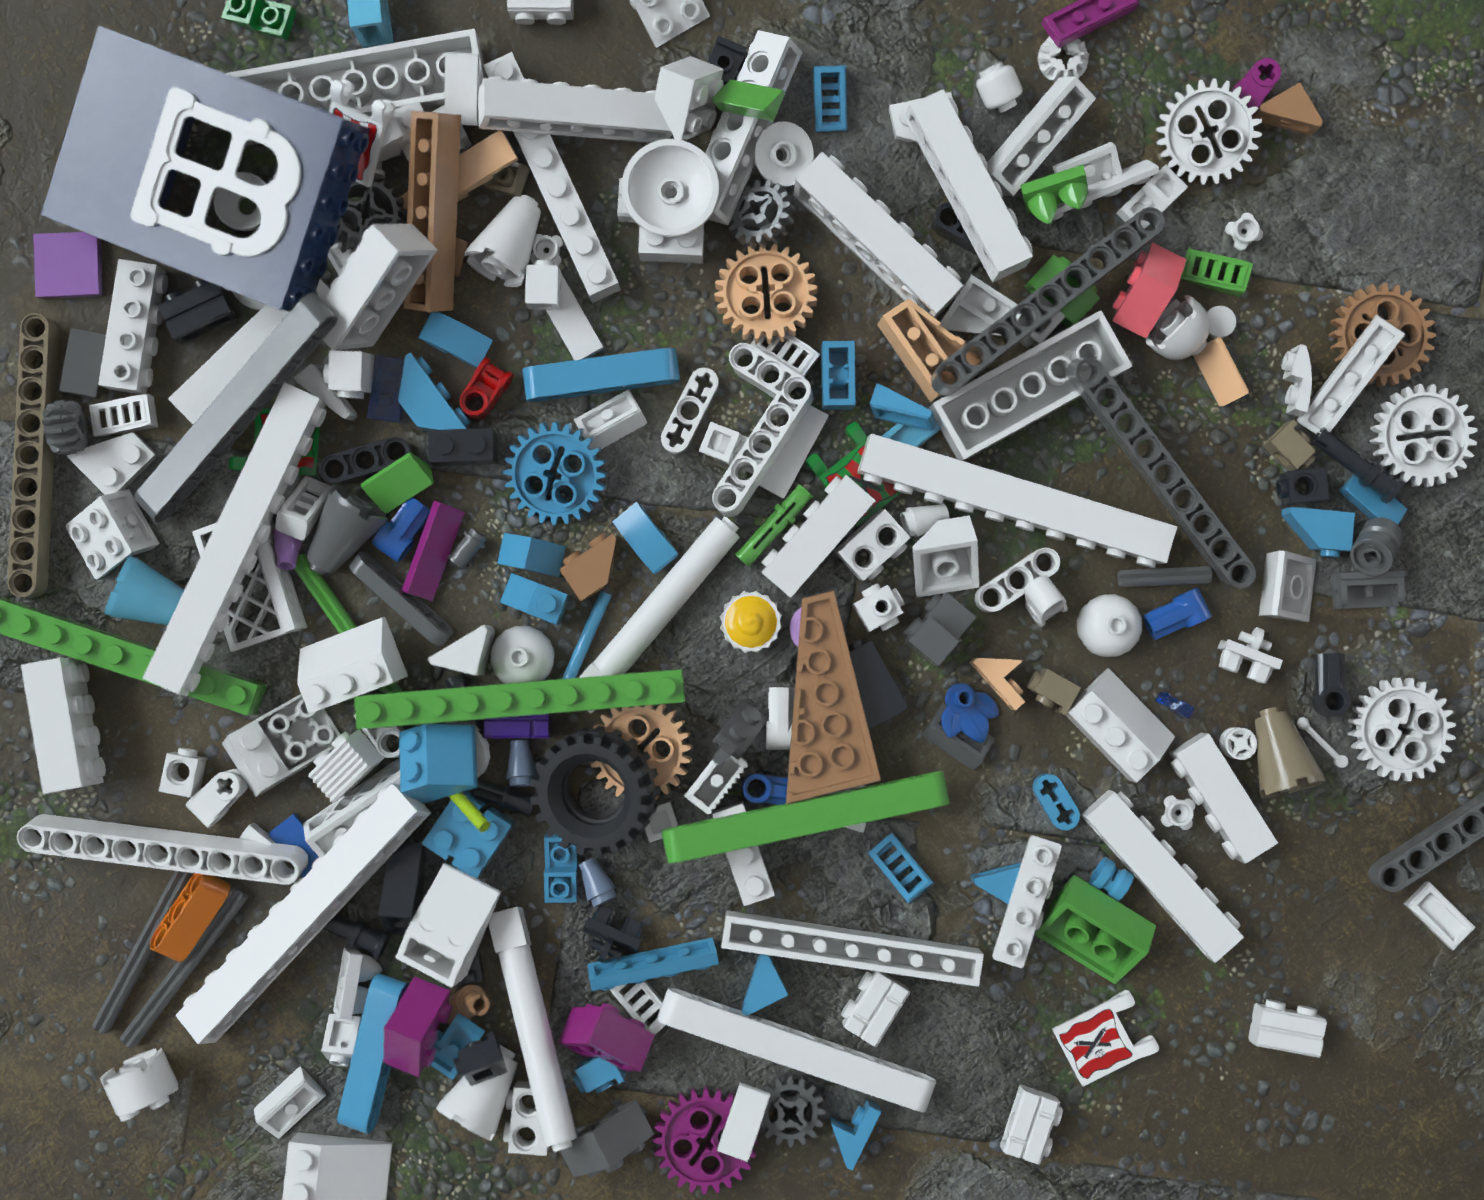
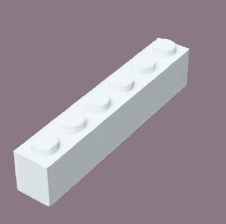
M501 76L483 78L478 90L479 129L649 143L670 139L673 135L654 99L656 90L644 93L633 92L629 88L601 89L598 85L570 86L566 82L545 84L538 83L534 79L512 81L506 80V78Z
M944 89L909 104L905 119L992 283L1025 268L1033 257L1031 243L1027 237H1022L1017 227L1016 215L1012 209H1007L1002 199L1001 187L997 181H992L987 171L986 159L981 153H977L973 145L971 131L966 125H962L954 100L952 98L948 99Z
M320 279L316 291L322 301L329 293L330 288ZM265 305L168 399L194 424L290 311H283Z
M1111 790L1106 791L1081 814V817L1129 871L1134 874L1137 880L1202 953L1216 963L1244 938L1237 930L1241 925L1228 911L1223 914L1216 906L1219 900L1208 888L1202 890L1195 883L1198 877L1185 863L1182 866L1179 865L1173 858L1176 855L1175 850L1164 839L1159 842L1154 837L1152 832L1155 828L1142 815L1138 818L1130 810L1134 805L1121 791L1118 794Z

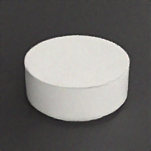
M1215 306L1207 311L1210 321L1209 337L1215 339L1220 336V338H1224L1233 332L1236 326V317L1231 309L1225 306Z

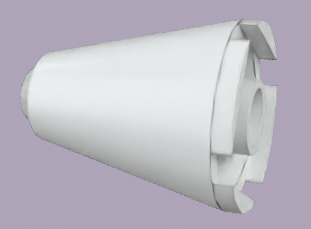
M527 195L513 197L468 246L464 253L465 256L469 255L467 259L468 264L478 273L492 281L496 277L504 279V286H521L525 279L526 265L529 263L541 211L537 207L538 203Z
M501 1045L500 1048L508 1071L507 1073L470 1086L465 1076H463L439 1102L436 1108L451 1120L454 1119L461 1126L492 1141L496 1134L518 1065L513 1060L516 1054Z

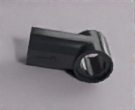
M1314 654L1315 694L1312 699L1313 708L1321 716L1342 715L1350 706V697L1346 692L1345 654ZM1329 693L1334 695L1337 701L1336 707L1333 710H1330L1325 703Z

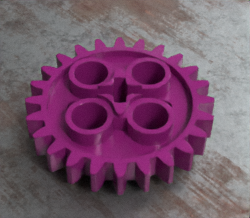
M708 1086L704 1087L703 1094L698 1095L695 1087H692L691 1097L689 1098L683 1092H680V1103L677 1104L670 1099L668 1106L671 1112L661 1110L660 1117L665 1122H656L655 1129L662 1133L653 1137L654 1143L662 1145L656 1148L654 1152L655 1156H664L659 1162L660 1169L669 1166L667 1178L671 1179L677 1175L679 1177L677 1187L679 1188L686 1181L689 1182L691 1193L697 1185H701L703 1195H706L710 1185L713 1186L716 1193H719L720 1183L722 1182L728 1188H731V1177L734 1176L742 1180L743 1175L740 1168L747 1170L751 1168L749 1161L747 1162L717 1151L721 1140L719 1132L725 1128L732 1107L733 1093L728 1094L724 1099L721 1097V1088L718 1087L715 1094L710 1095ZM696 1111H703L708 1115L709 1119L703 1124H697L692 1120L691 1115ZM717 1115H720L722 1118L711 1133V1143L706 1142L695 1164H690V1159L699 1149L700 1137H706L713 1120ZM757 1137L755 1139L754 1145L758 1144ZM680 1139H686L692 1144V1148L686 1152H681L674 1144ZM752 1149L749 1158H754L756 1156V1151L754 1149ZM707 1156H714L720 1163L715 1168H707L703 1165L702 1160Z

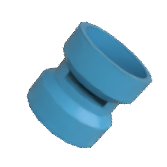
M1104 857L1094 869L1089 884L1097 889H1105L1108 892V896L1119 901L1131 886L1134 874L1126 869L1120 870L1116 867L1115 862Z

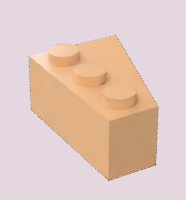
M908 298L884 314L877 325L924 394L932 402L941 396L934 391L931 385L932 374L943 361L965 345V341L958 335L954 336L940 325L941 322ZM973 352L966 353V359L970 364H980V358L977 354ZM947 371L940 373L944 383L949 385L955 384L953 374Z

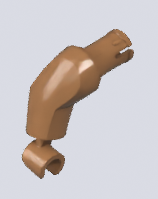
M465 985L449 996V1004L452 1005V1011L446 1023L451 1024L458 1013L467 1019L477 1014L478 1016L485 1014L489 1009L490 1002L483 989L476 985Z

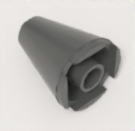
M338 483L333 484L329 490L306 556L310 561L309 567L321 575L335 573L388 521V517H385L386 513L380 510L371 499L363 494H360L359 497L349 494L352 488Z

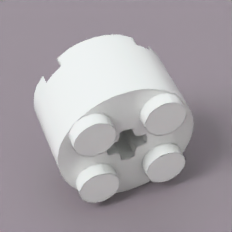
M155 1048L137 1054L123 1061L124 1066L117 1073L113 1067L100 1078L112 1107L121 1121L135 1117L140 1113V1109L150 1106L151 1109H156L166 1104L170 1100L168 1095L179 1089L178 1081L162 1048L158 1051Z

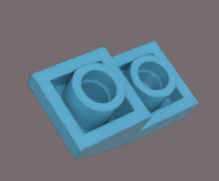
M440 312L430 313L418 336V339L445 354L453 355L475 369L484 359L493 341L480 332Z
M635 502L612 521L653 574H657L679 555L664 532L655 525L643 506L638 502Z
M546 833L544 836L545 903H577V847L569 845L564 849L559 846L562 838L556 833L552 837H549Z

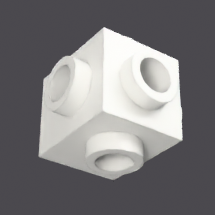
M878 583L862 591L861 593L864 598L852 604L867 632L879 626L884 631L899 623L897 616L903 613L901 606L905 605L896 588L891 590L888 585L881 588ZM878 601L885 605L883 613L876 610V603Z

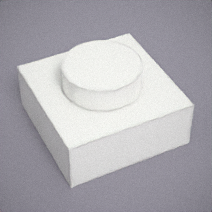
M671 801L658 805L656 812L650 817V823L645 827L649 842H653L663 838L661 830L678 826Z

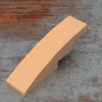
M502 130L497 131L460 154L458 202L469 196L468 192L493 179L495 173L519 160ZM407 191L405 194H403V195H402L401 197H399V198H403V199H404L403 208H404V209H407V212H408V191Z

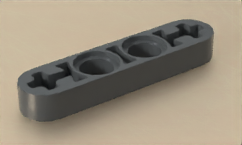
M359 552L349 564L351 571L428 641L437 646H443L451 637L453 630L450 625L418 596L403 592L404 584L373 556L366 552Z

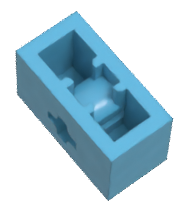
M822 341L821 409L853 410L855 407V341Z

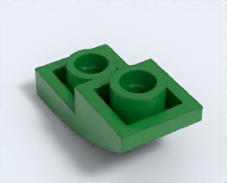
M227 0L221 18L268 36L288 40L297 11L292 6L268 0Z

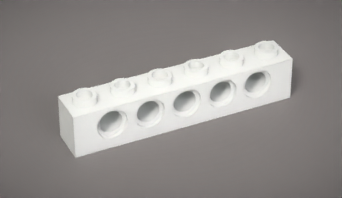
M758 30L754 41L749 47L743 67L736 77V81L781 89L786 92L803 52L790 37ZM723 111L705 152L716 169L719 181L718 201L708 220L729 225L755 164L754 147L759 134L767 126L771 125L773 121Z

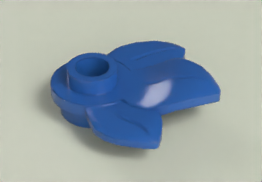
M958 683L952 685L946 693L945 703L947 707L941 716V723L948 738L962 731L973 741L983 743L989 732L988 719L999 716V709L995 701L988 694L974 692L969 685ZM961 693L964 695L965 704H962L959 700Z

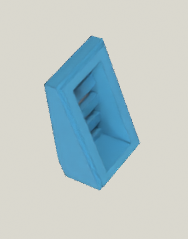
M846 65L814 66L812 70L815 132L847 131ZM821 77H837L838 83H821ZM838 89V96H822L821 90ZM839 102V109H822V103ZM839 115L840 122H822V116Z
M876 384L870 401V406L876 419L931 431L935 430L937 424L931 410L883 385Z
M893 833L868 852L870 857L909 904L935 884ZM894 845L898 850L883 861L880 856ZM900 856H903L906 860L891 871L888 866ZM911 865L914 870L899 881L897 876ZM919 876L922 881L908 892L905 887Z

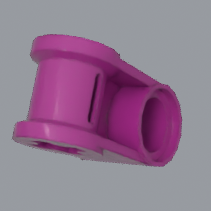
M1271 58L1260 59L1230 92H1233L1240 86L1241 92L1238 96L1240 99L1251 96L1250 101L1246 104L1247 108H1259L1266 95L1281 76L1280 65ZM1262 72L1267 75L1264 81L1259 78Z

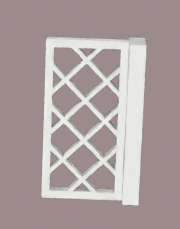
M273 519L269 523L271 531L264 544L260 543L255 553L259 561L255 572H246V575L252 577L245 593L242 592L240 595L242 600L236 613L231 610L227 612L229 620L224 628V633L231 652L307 628L289 570L279 569L276 566L277 559L272 533L273 529H275ZM217 523L192 531L200 557L207 545L204 535L212 533ZM258 581L265 584L269 592L264 603L251 596ZM248 601L261 607L255 623L242 616ZM267 611L276 615L280 629L269 631L261 627ZM240 621L250 626L252 630L247 640L238 643L235 629ZM258 631L263 633L262 635L256 637Z

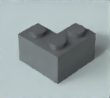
M947 592L941 597L935 594L924 607L928 611L922 619L920 617L915 618L904 631L907 637L903 642L931 666H939L960 642L958 640L959 637L976 619L975 615Z
M637 1100L617 1105L595 1122L576 1127L577 1138L571 1140L572 1147L559 1151L573 1177L587 1174L588 1178L603 1170L610 1173L620 1168L624 1164L623 1158L643 1150L646 1147L644 1142L653 1136L654 1132Z

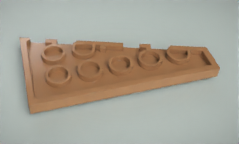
M834 591L802 598L786 804L881 780Z

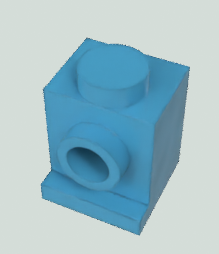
M589 1057L577 1063L575 1068L576 1074L573 1075V1078L581 1093L585 1091L588 1093L594 1089L596 1093H599L614 1084L612 1080L615 1078L618 1084L623 1082L626 1073L599 1057Z

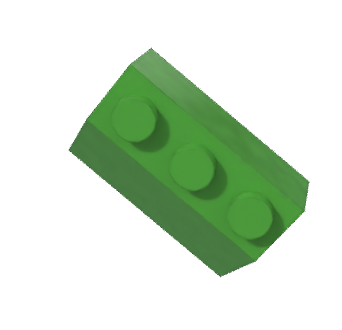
M1073 875L1058 891L1043 916L1039 930H1035L1034 935L1113 984H1116L1148 954L1156 925L1076 875Z

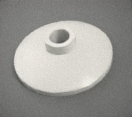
M782 121L767 126L759 134L754 147V159L760 174L766 180H771L775 185L779 183L783 187L795 185V179L813 162L814 158L813 146L809 136L801 127L791 122ZM778 149L781 150L783 153V159L781 161H779L776 157V151Z

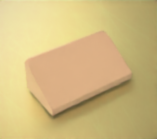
M1220 336L1208 342L1199 354L1193 355L1220 407L1249 393Z

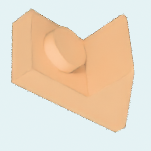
M973 658L969 662L1011 710H1017L1025 703L1020 697L1023 691L1018 684L1011 678L1008 681L1004 678L1022 660Z

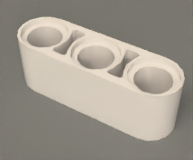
M1041 548L1030 553L982 585L975 593L976 606L983 612L1001 610L1025 594L1024 589L1034 579L1042 575L1052 576L1060 566L1058 553L1051 548ZM1040 554L1047 555L1051 561V566L1047 571H1041L1036 565V559ZM1013 572H1019L1024 577V585L1021 589L1013 588L1009 582L1010 575ZM987 589L994 590L998 595V602L994 607L987 606L983 601V594Z

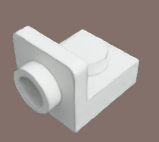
M329 1014L321 1052L329 1060L330 1064L346 1067L351 1063L361 1017L352 1016V1019H340L336 1014Z

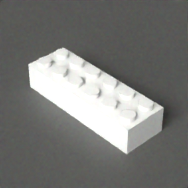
M821 152L795 179L793 196L904 301L908 298L936 319L957 297L963 287L959 282L961 280L959 274L950 266L944 268L936 260L938 256L927 244L921 246L913 238L914 232L905 223L900 222L898 224L890 216V209L878 199L874 201L866 194L868 190L859 179L855 177L851 179L843 172L844 166L837 158L832 155L828 158Z
M1101 310L966 384L953 394L932 403L929 410L933 412L934 418L957 460L965 461L1079 398L1081 395L1067 377V368L1072 360L1081 357L1095 358L1103 364L1112 378L1132 367L1130 360ZM1087 363L1083 364L1079 370L1080 377L1084 381L1088 380L1091 375V368Z

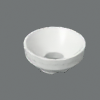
M236 173L237 178L255 186L267 185L261 178L252 173ZM217 187L213 199L214 208L223 223L239 231H252L260 227L261 212L258 206L252 214H242L239 207L240 203L248 197L222 187Z

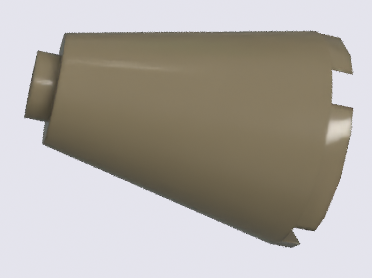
M1278 707L1260 711L1261 717L1255 719L1261 798L1279 796V791L1290 794L1325 782L1324 774L1287 711H1279Z

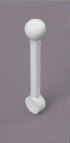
M1301 717L1298 719V728L1306 730L1334 758V764L1337 767L1344 768L1348 765V758L1344 755H1339L1310 726L1307 718Z

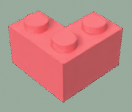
M1153 242L1147 252L1141 250L1132 266L1134 269L1127 280V283L1130 284L1126 292L1121 290L1112 305V308L1116 309L1112 322L1146 339L1177 291L1186 259Z

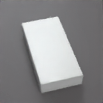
M1425 881L1404 903L1449 949L1454 950L1476 928L1430 882Z

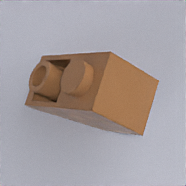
M605 533L599 535L589 543L592 548L583 554L576 551L563 560L565 566L559 570L581 602L586 601L610 584L618 540L613 534L608 537Z

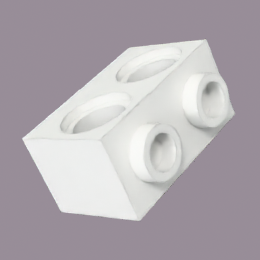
M880 508L841 543L834 552L858 579L862 581L866 578L872 580L884 569L882 564L890 556L895 559L907 548L905 543L911 537L886 509ZM889 527L893 533V538L890 543L882 545L878 538L881 529ZM860 549H866L869 553V561L864 566H858L855 562V554Z
M517 1080L513 1090H509L506 1100V1110H511V1121L505 1122L503 1142H509L508 1153L547 1156L550 1146L545 1147L536 1107L528 1108L522 1102L523 1096L533 1095L530 1082ZM523 1127L531 1128L535 1133V1138L532 1140L523 1139L519 1134V1129Z

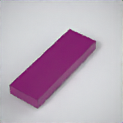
M1078 0L1044 17L1041 25L1057 48H1060L1136 10L1139 1Z
M437 501L433 502L402 588L403 592L433 601L463 519L464 511Z

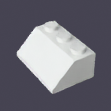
M385 617L300 649L297 684L309 714L408 677Z
M1109 668L1074 700L1066 714L1069 720L1129 781L1136 783L1162 758L1175 738L1165 725Z

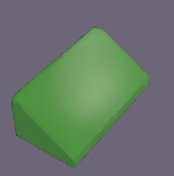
M730 79L712 98V103L724 112L774 122L785 91Z
M409 452L361 483V488L384 513H389L431 486L434 480L431 466Z

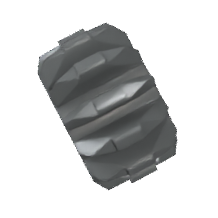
M60 400L47 404L42 413L44 418L42 420L44 426L43 433L46 435V443L50 445L53 453L71 455L84 451L88 444L87 435L89 432L87 430L88 422L85 421L81 406L73 400Z

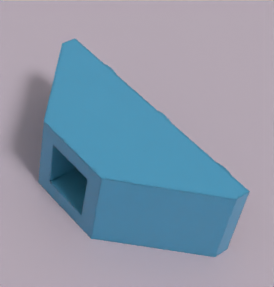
M411 353L407 354L404 360L398 401L415 425L423 431L468 429L466 426L471 422L460 407L454 410L447 400L452 396L441 382L435 385L429 376L433 370L421 356L416 359Z

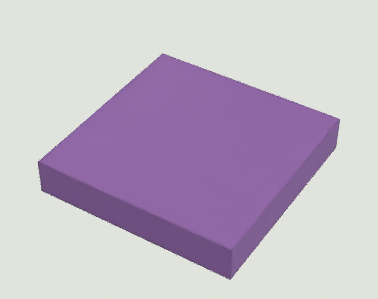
M85 232L33 234L35 297L51 299L102 296L100 238Z

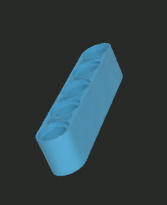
M661 348L535 365L522 369L525 396L528 402L665 385L680 381L675 348Z
M377 974L370 984L338 1112L337 1122L340 1125L370 1134L377 1124L391 1070L390 1065L383 1063L384 1027L408 988L409 983L383 974Z

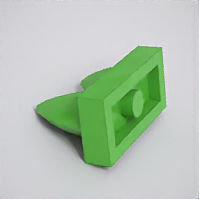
M1083 165L1020 185L1027 214L1032 213L1036 218L1049 225L1055 217L1057 204L1064 202L1072 208L1080 209L1086 200L1087 194H1089Z

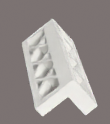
M398 758L348 792L341 799L303 823L305 841L319 857L327 854L334 846L335 839L343 832L348 831L356 823L355 819L360 812L372 806L378 799V793L384 787L392 783L400 784V759Z

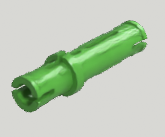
M798 484L795 490L780 505L777 503L773 507L775 511L735 555L750 567L789 523L792 525L796 521L794 517L810 499L812 500L813 496ZM792 503H795L791 510L781 519V521L778 524H776V521L792 505ZM772 527L770 533L753 549V546Z

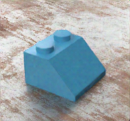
M423 724L399 732L400 793L424 804L478 787L474 726Z

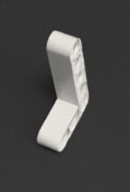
M739 343L731 349L729 353L731 366L739 377L774 399L712 494L714 506L722 515L727 517H734L744 509L814 399L808 380L747 343ZM750 355L753 357V360L748 366L741 367L737 365L741 356ZM776 371L779 373V378L776 382H764V376L768 372ZM794 388H805L806 394L803 398L794 400L790 397V393ZM776 415H788L789 419L785 425L780 427L773 425V419ZM768 440L771 442L768 452L757 453L755 451V447L760 441ZM744 467H752L754 469L753 476L748 480L738 479V473ZM725 494H735L736 501L732 506H721V499Z

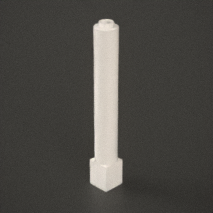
M725 516L722 520L715 517L579 678L625 674L740 538L736 534L739 528ZM587 710V711H588L589 713H593L595 710Z
M517 906L492 913L488 924L495 953L499 955L545 1147L552 1146L553 1152L572 1147L571 1140L576 1139L577 1134L530 949L532 944L523 908Z

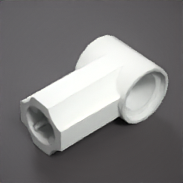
M769 687V721L766 723V750H790L795 688Z

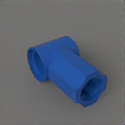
M413 497L407 500L391 522H386L377 532L372 545L397 563L401 562L414 545V538L426 523L430 509Z
M1199 587L1174 597L1172 602L1142 615L1145 627L1153 640H1157L1183 627L1194 626L1212 617Z
M751 773L742 780L741 792L745 798L754 803L784 804L786 803L788 778ZM754 779H760L764 783V791L757 797L751 796L748 792V784Z

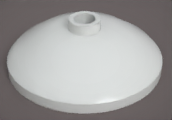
M678 139L658 140L641 148L628 162L622 178L623 201L631 218L646 231L663 237L683 236L701 227L712 215L719 196L718 175L709 157L695 145ZM669 189L677 191V195L674 198L666 197L665 193Z

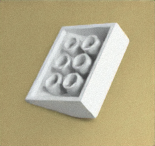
M298 1132L288 1144L282 1200H387L393 1142Z

